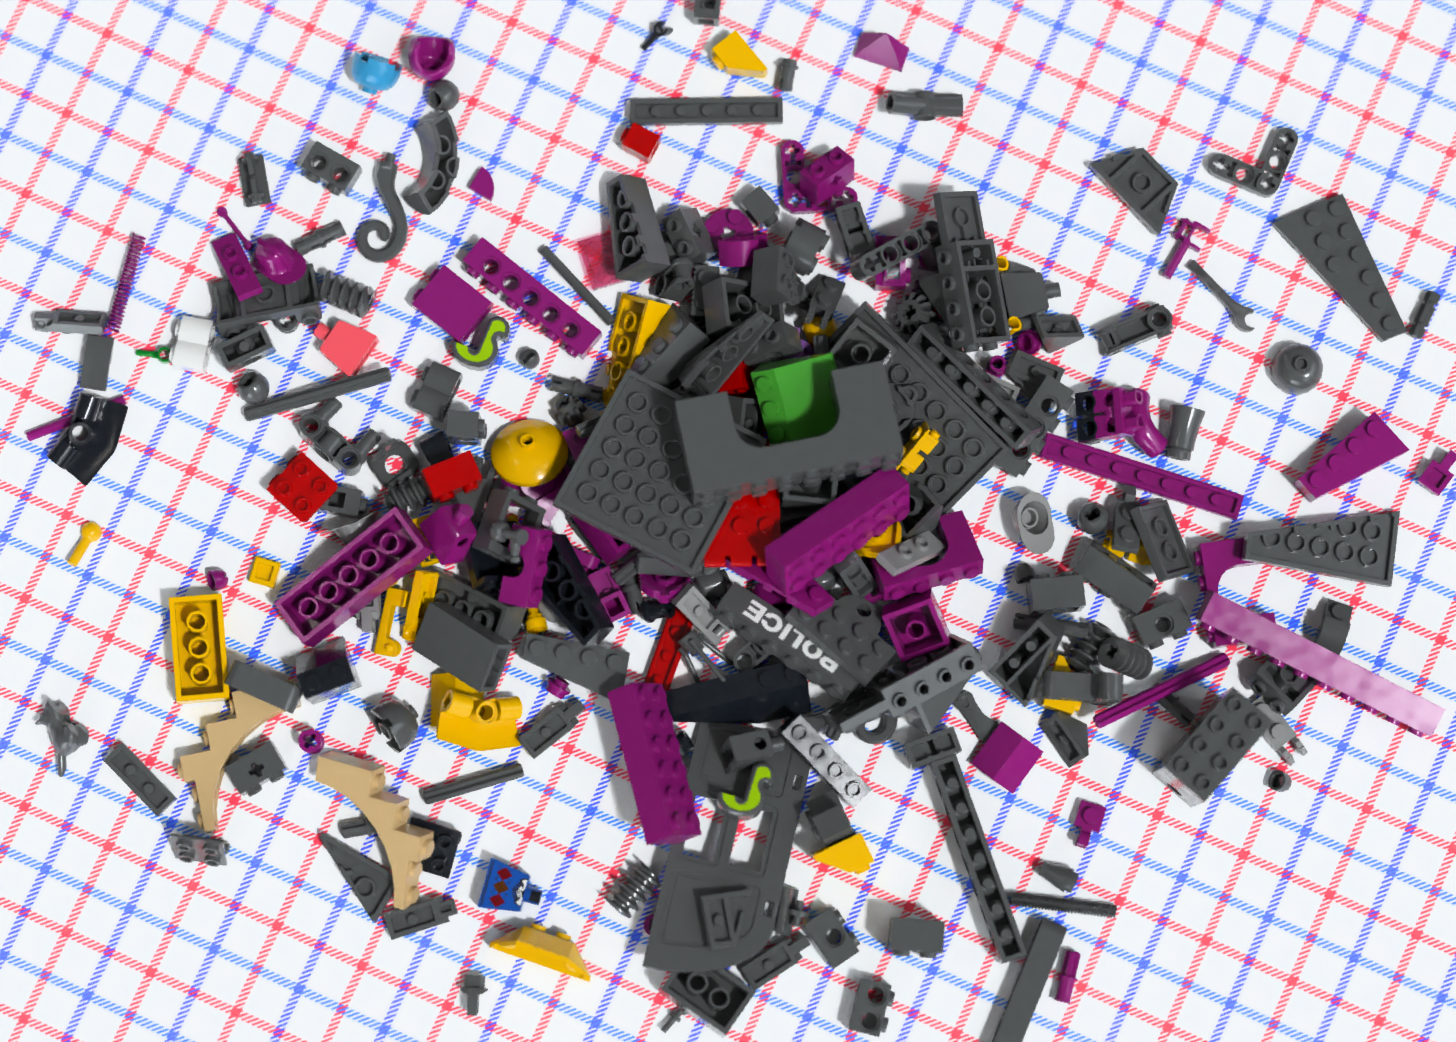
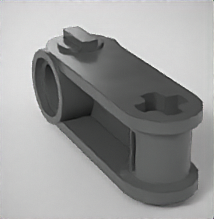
M1157 303L1145 308V311L1096 332V336L1101 338L1106 350L1105 356H1113L1156 337L1161 339L1171 335L1174 329L1172 313L1164 305ZM1161 316L1165 320V325L1161 327L1154 325L1152 317Z

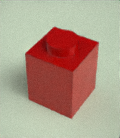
M633 122L631 128L626 127L621 135L622 151L650 164L661 144V136Z

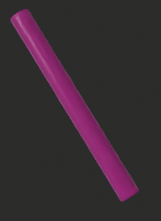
M123 395L110 399L123 405L127 404ZM73 414L27 431L28 440L33 441L69 427Z

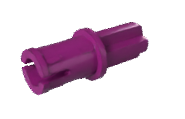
M1072 950L1065 952L1061 973L1057 975L1060 978L1054 998L1055 1001L1071 1003L1074 983L1078 981L1076 975L1081 958L1079 952Z

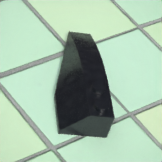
M784 662L724 676L726 678L725 682H722L719 678H714L665 691L669 713L673 718V722L761 724L790 717L794 712L798 714L811 712L807 678L798 671L788 668Z

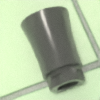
M1170 405V422L1165 457L1180 461H1190L1206 411L1189 406Z

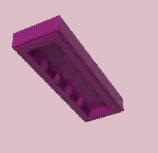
M235 232L211 242L239 302L263 293V289Z

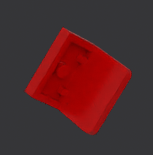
M301 452L289 460L286 465L287 468L281 474H277L271 479L266 490L296 518L305 523L337 491L338 485L310 458Z

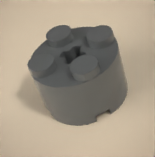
M798 217L795 222L796 226L794 230L790 231L783 247L794 255V269L797 274L804 277L805 274L809 276L815 269L819 260L815 256L817 252L820 253L824 250L830 236L826 235V230Z

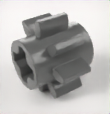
M565 396L557 401L555 405L557 411L553 415L562 427L568 425V427L573 428L583 422L585 418L583 412L587 408L578 396L574 399L572 396Z

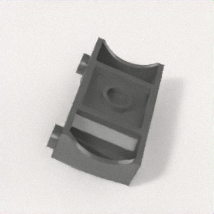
M313 263L306 264V272L301 279L287 285L277 284L261 273L256 274L263 293L239 302L229 279L213 282L212 289L217 311L216 323L221 336L229 340L246 332L247 324L293 315L296 316L299 323L304 325L316 324L322 318L317 275Z

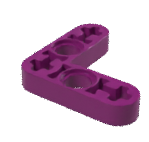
M797 140L785 142L781 148L783 200L787 212L795 215L835 213V208L843 206L844 201H836V206H831L832 196L828 198V203L824 207H818L810 200L811 208H806L807 202L799 203L797 208H793V204L788 203V201H792L793 196H797L799 201L806 200V197L800 193V181L793 184L786 177L790 171L800 172L804 169L805 160L804 149L800 142ZM790 147H794L795 151H799L795 155V165H790V154H785V152L789 151ZM844 187L835 193V199H841L843 194L847 193L849 198H853L849 203L858 200L856 191L851 187Z

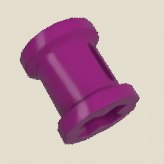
M313 729L303 731L298 738L299 747L309 754L320 753L325 745L324 737ZM316 736L315 741L317 745L315 747H308L306 739Z

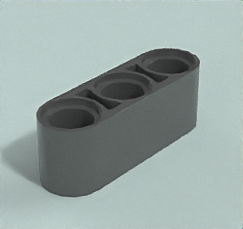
M236 659L224 681L226 685L291 714H294L303 694L301 688Z

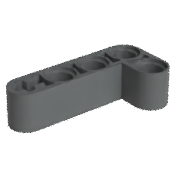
M933 220L927 221L857 258L850 266L851 275L858 281L868 280L918 252L928 269L938 271L935 247L942 245L938 222ZM924 230L930 233V239L925 236ZM904 240L909 243L910 250L906 249ZM883 251L889 255V261L884 258ZM872 262L873 266L866 270L864 265Z

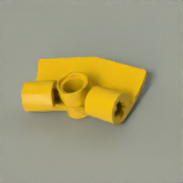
M448 690L442 700L437 722L436 738L474 751L521 746L518 740L519 735L515 720L520 719L522 716L521 700L518 696L482 700L454 690ZM483 706L485 711L484 715L480 718L479 710Z

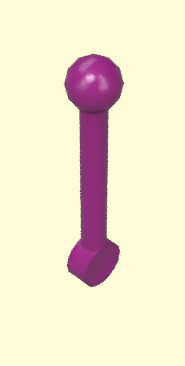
M220 207L217 210L218 216L224 218L244 243V249L252 250L253 242L248 241L228 216L227 209Z

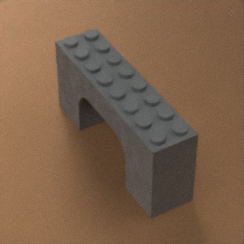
M884 361L832 370L829 389L837 420L835 427L822 436L773 446H751L738 436L733 422L727 391L675 401L674 416L693 505L710 507L716 504L715 501L726 499V502H735L741 500V496L752 494V497H760L768 494L767 491L778 489V492L792 490L795 485L804 484V487H810L819 484L820 480L830 479L831 482L845 479V475L856 474L859 477L870 474L871 470L881 469L882 471H890L896 469L897 465L901 464L904 449Z

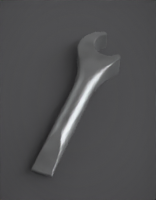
M1195 260L1187 265L1200 281L1226 306L1233 318L1235 327L1239 331L1249 333L1255 329V327H1249L1245 323V317L1254 313L1252 308L1245 307L1235 301Z

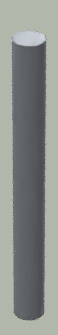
M547 245L540 250L541 255L608 326L614 323L615 318Z

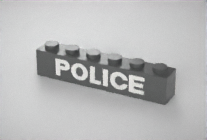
M737 582L733 583L718 604L713 615L722 624L732 627L743 638L753 641L762 647L767 654L774 655L783 661L788 668L803 674L808 681L818 684L827 690L832 697L845 702L858 683L853 676L784 619L786 617L784 613Z

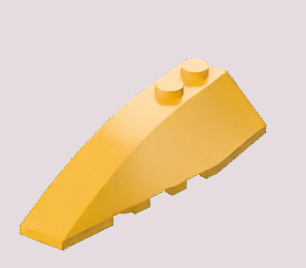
M622 293L608 351L612 352L611 365L607 364L605 375H609L608 388L603 389L602 396L606 407L625 372L632 367L671 305Z

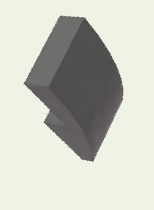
M88 334L80 388L106 392L115 338Z

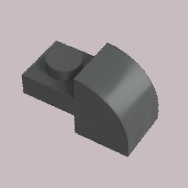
M1328 599L1325 603L1314 643L1340 655L1351 626L1349 622L1353 607Z

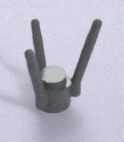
M693 629L678 641L681 646L678 651L683 656L696 683L700 682V679L689 657V653L692 657L698 653L714 674L722 682L726 681L720 670L702 650L704 648L703 644L729 665H732L733 661L710 643L701 632L697 634Z

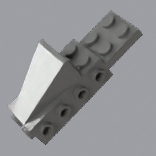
M977 191L938 192L933 194L942 244L935 247L939 273L919 279V285L949 328L953 349H964V353L980 350L979 347H982L983 351L998 349L997 344L1011 341L994 241L993 239L985 238Z
M951 633L950 645L904 662L899 661L878 672L865 686L866 691L821 715L827 725L842 733H852L860 728V724L866 721H874L883 715L882 713L892 718L905 716L908 724L926 733H930L970 678L983 670L980 663L982 656L971 641Z

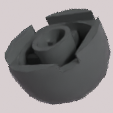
M1296 343L1287 345L1277 352L1272 360L1270 372L1278 389L1286 394L1298 396L1308 393L1318 385L1322 378L1324 366L1321 356L1314 348L1306 344Z
M386 700L370 710L369 717L379 735L383 733L390 740L386 744L395 752L400 753L416 739L418 735L416 718L419 715L412 705L406 706L401 701Z

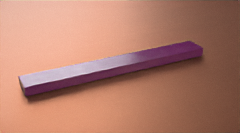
M1048 432L1045 435L1044 441H1046V444L1039 454L1040 459L1121 485L1135 486L1137 490L1234 521L1238 518L1244 495Z

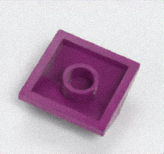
M1001 721L971 761V764L1013 794L1044 752Z

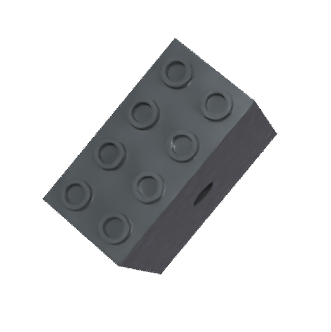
M1231 687L1215 698L1151 774L1191 808L1203 804L1274 721L1237 689Z

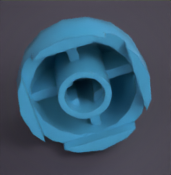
M355 50L351 64V73L355 82L363 86L362 91L377 95V91L390 90L397 84L403 65L398 62L392 65L389 64L388 58L364 51L360 54Z

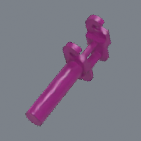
M1180 218L1179 221L1182 224L1177 232H1172V235L1175 237V240L1179 239L1182 242L1179 243L1163 271L1162 276L1171 280L1188 248L1190 250L1192 248L1195 249L1194 251L1197 253L1200 252V247L1191 243L1190 238L1196 229L1199 231L1204 230L1206 234H1210L1211 230L1195 220L1192 223L1188 218ZM1186 226L1191 228L1187 237L1182 235Z

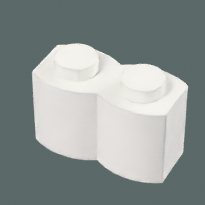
M183 315L181 322H177L175 336L178 337L176 346L171 347L169 360L172 361L175 369L206 374L216 332L214 321Z

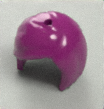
M417 36L411 39L408 48V61L414 74L426 81H438L447 76L455 63V43L452 39L438 36Z

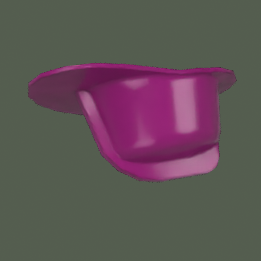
M259 237L257 239L258 245L255 249L253 266L258 272L277 284L287 285L302 278L306 272L307 265L306 260L300 253L288 246L279 237H269L266 239Z

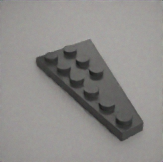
M1400 511L1244 534L1241 560L1388 588L1392 586Z

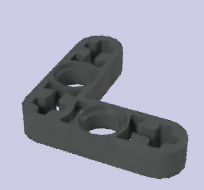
M1282 128L1273 139L1261 169L1229 155L1218 153L1212 156L1208 162V172L1214 178L1254 195L1270 198L1276 193L1297 146L1298 134L1292 128ZM1285 135L1290 136L1289 141L1292 143L1287 144L1284 152L1279 151L1283 143L1280 137L1283 138ZM1270 158H1281L1283 167L1281 169L1272 168L1269 162ZM1221 160L1224 162L1223 166L1230 169L1232 165L1236 167L1230 177L1227 176L1229 170L1222 168L1221 171H1217L1216 165L1213 163H1218ZM1241 169L1248 171L1250 180L1247 182L1239 181L1236 176L1237 171ZM1269 174L1274 175L1270 182V186L1273 189L1269 188L1268 191H1264V186L1260 182L1265 183Z

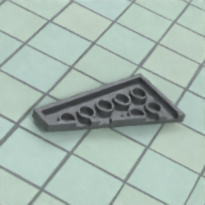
M1343 193L1272 223V226L1277 231H1280L1292 248H1295L1306 259V263L1332 290L1337 292L1343 299L1342 301L1348 307H1351L1361 318L1363 324L1381 343L1407 332Z

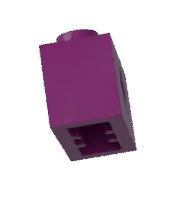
M835 146L799 172L800 193L818 206L854 181L855 159L839 146Z

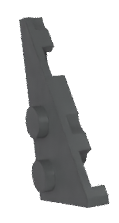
M322 832L320 840L327 852L333 858L370 919L377 923L394 894L392 873Z

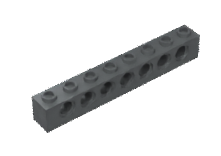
M954 754L931 762L929 764L999 963L1004 964L1027 956L957 755Z

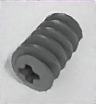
M328 270L321 283L320 301L324 303L329 300L331 306L338 304L339 309L342 311L348 307L350 314H354L357 311V316L364 318L374 304L377 290L375 289L370 295L368 294L369 286L366 285L360 291L359 282L350 287V278L347 277L341 283V274H337L334 279H331V270Z
M420 474L417 475L416 484L411 478H408V487L398 482L397 491L391 485L388 486L387 495L382 491L389 511L396 506L408 513V506L413 511H417V502L423 507H427V498L432 502Z
M1096 621L1097 624L1092 623L1093 632L1092 634L1088 633V635H1091L1090 640L1078 639L1076 645L1079 649L1072 647L1069 650L1072 657H1064L1068 666L1076 673L1088 672L1094 674L1090 665L1100 666L1096 658L1100 645L1107 638L1117 636L1111 629Z
M1120 637L1107 638L1098 649L1097 657L1102 666L1128 677L1143 680L1152 671L1153 657L1148 649Z
M641 860L640 864L643 869L633 867L632 870L635 877L627 874L625 878L628 884L618 883L620 893L611 890L610 893L613 900L604 897L617 912L629 919L632 917L629 908L638 911L639 907L636 901L646 903L647 900L644 893L652 896L654 892L651 886L661 887L659 877Z

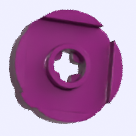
M738 209L719 210L713 213L705 222V226L718 251L714 256L718 258V241L726 239L721 237L725 229L735 232L732 237H744L754 234L751 221Z
M640 574L639 578L640 590L646 595L656 598L662 604L670 603L688 583L691 584V577Z

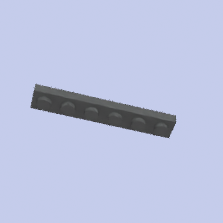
M783 97L630 99V125L632 126L633 122L640 126L783 125Z

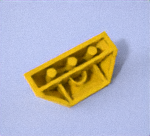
M532 923L530 927H520L490 942L489 948L587 982L591 980V975L576 943L570 942L572 936L558 931L553 936L545 933L546 927Z

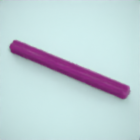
M1220 653L1095 714L1093 721L1096 727L1101 729L1228 667L1230 659L1226 653Z

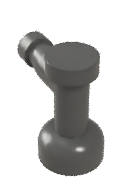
M496 521L490 530L491 538L497 542H505L510 539V562H520L521 545L528 541V532L524 529L513 530L507 522Z

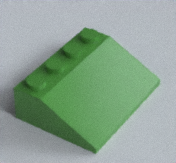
M832 352L762 363L751 372L770 446L822 436L830 432L837 424L829 389L831 371L837 370Z

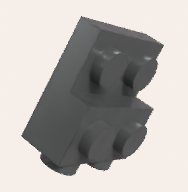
M1270 656L1247 680L1251 683L1250 687L1255 694L1263 695L1270 701V708L1275 713H1282L1286 716L1316 686L1317 679L1308 676L1305 680L1292 673L1293 667L1285 664L1284 668L1270 662Z

